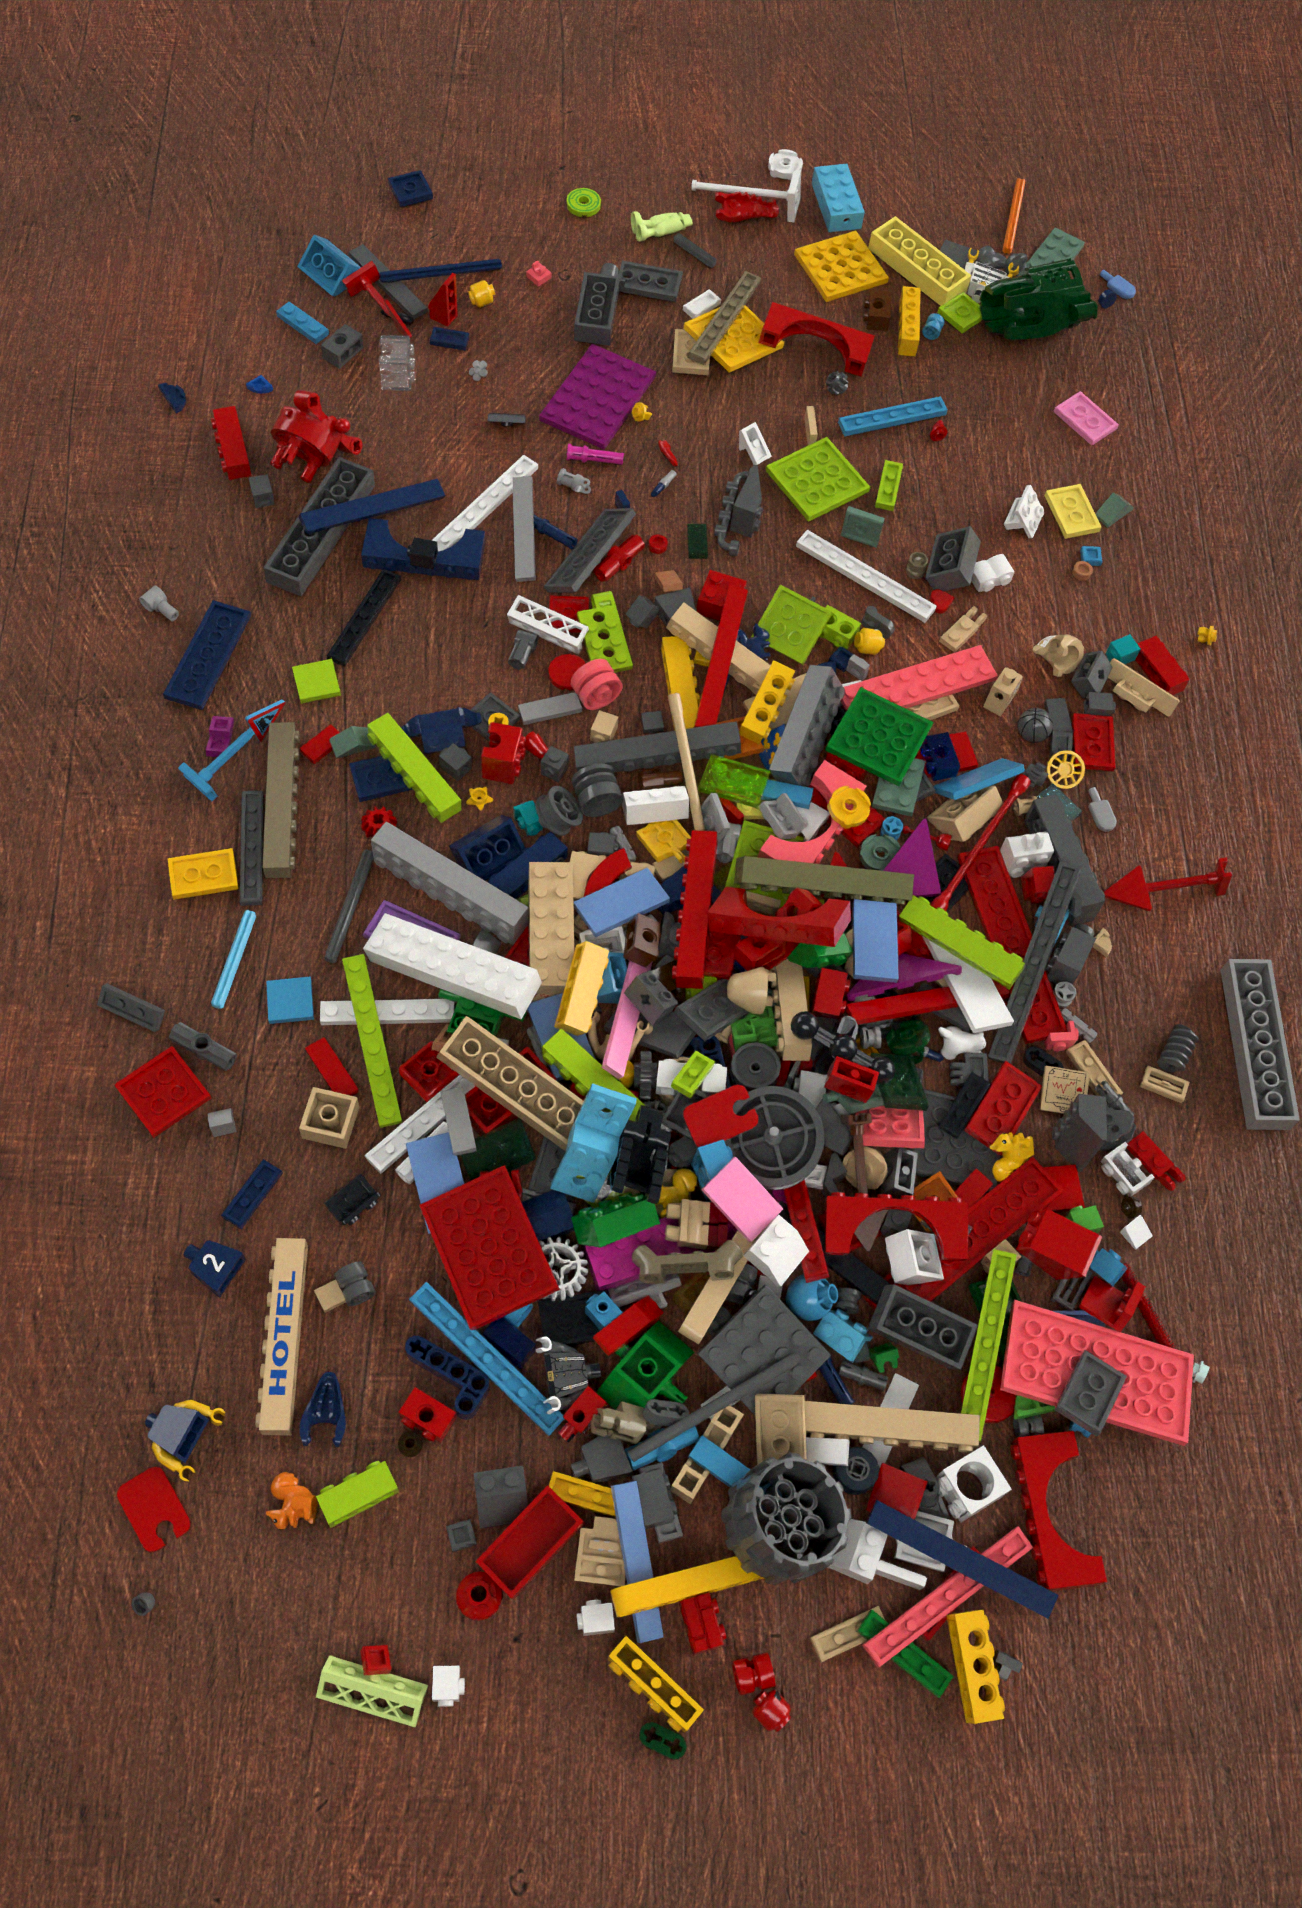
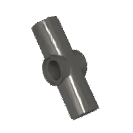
M181 1022L175 1024L171 1029L169 1039L194 1053L198 1059L206 1060L224 1071L231 1069L234 1065L237 1054L213 1041L208 1034L199 1033ZM207 1044L206 1048L198 1049L200 1045Z

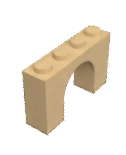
M572 851L570 862L573 863V902L584 897L585 889L592 873L608 856L587 854L584 851ZM630 862L632 869L620 875L618 879L622 880L645 868H648L654 876L656 866L648 863Z

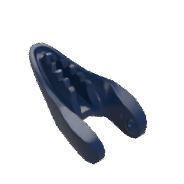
M325 1372L322 1375L302 1415L299 1428L303 1446H308L311 1442V1427L318 1423L336 1425L335 1437L332 1441L335 1447H340L346 1429V1420L339 1382L333 1372Z

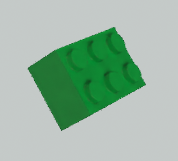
M626 1192L618 1195L619 1199L612 1201L610 1199L598 1203L599 1207L594 1209L588 1207L579 1210L578 1215L571 1217L578 1244L600 1248L660 1224L655 1204L647 1202L643 1193L633 1195L632 1192Z

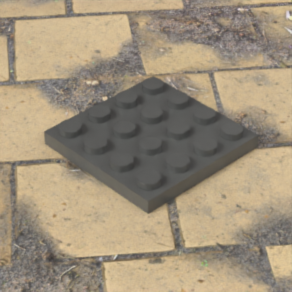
M763 1285L697 1352L701 1359L730 1390L792 1353L797 1352L802 1363L739 1399L754 1416L756 1394L793 1395L831 1356L767 1285Z

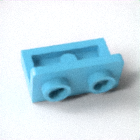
M837 1309V1311L830 1310L822 1318L813 1334L849 1361H854L864 1343L871 1341L873 1337L867 1333L868 1329L858 1322L854 1324L850 1321V1316L840 1309Z

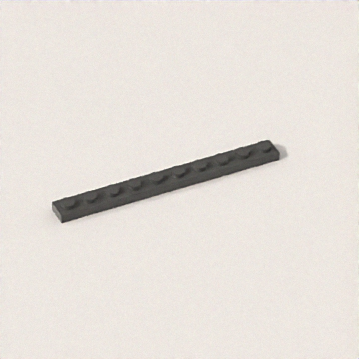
M1061 861L1058 865L1023 960L1025 963L1024 969L1015 982L1006 1006L1014 1022L1012 1026L998 1028L988 1055L990 1060L1000 1063L1007 1061L1010 1064L1012 1062L1081 873L1080 866Z

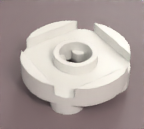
M787 149L779 150L777 154L774 155L772 153L769 157L768 168L770 175L774 178L779 177L791 180L794 170H802L803 161L797 157V153Z

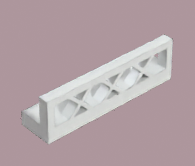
M520 595L517 596L507 613L510 624L539 635V637L578 655L582 650L581 642L589 630L588 626ZM521 602L528 606L529 611L521 613L516 611ZM543 612L546 614L547 619L538 621L534 618L533 614ZM556 620L563 621L564 627L553 628L551 622ZM578 628L582 631L578 638H575L569 634L568 630Z

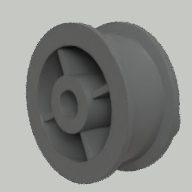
M553 786L549 789L547 795H542L536 800L535 806L539 816V823L554 834L564 836L569 833L572 826L576 827L582 823L583 814L579 803L565 788Z

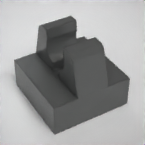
M996 1648L993 1657L998 1662L996 1670L998 1671L999 1678L1007 1681L1012 1670L1017 1673L1020 1672L1023 1663Z

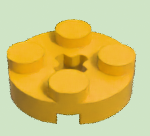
M843 786L833 792L827 809L835 822L840 824L842 828L849 829L850 827H857L866 821L870 813L871 803L867 794L861 789ZM845 803L848 805L852 804L854 806L852 810H848Z

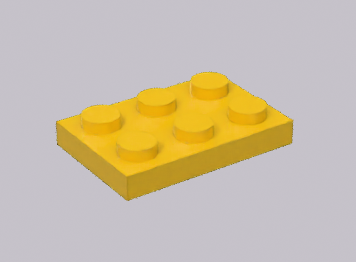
M233 848L168 858L173 900L239 889Z

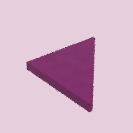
M927 819L921 821L883 870L914 874L912 896L914 895L917 898L919 896L924 898L941 895Z
M901 954L898 956L899 979L897 983L860 979L847 994L848 1001H854L856 997L866 994L868 997L885 993L884 990L897 987V990L914 986L915 982L927 980L928 983L944 978V975L948 974L960 975L962 973V966Z

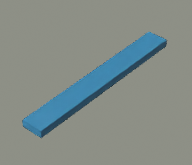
M427 1282L409 1299L427 1319L484 1372L548 1436L564 1420V1415L559 1410L552 1414H547V1411L552 1409L550 1403H543L547 1398L476 1329L471 1331L467 1321Z

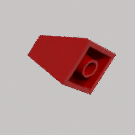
M1049 1209L1033 1211L1028 1217V1223L1024 1232L1019 1237L1016 1250L1056 1280L1086 1277L1102 1236Z

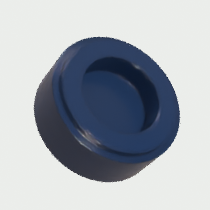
M1112 289L1105 290L1100 295L1098 302L1103 308H1108L1114 304L1117 295Z

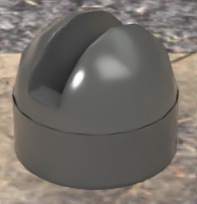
M149 1592L140 1593L132 1599V1608L140 1616L146 1615L154 1608L155 1598Z

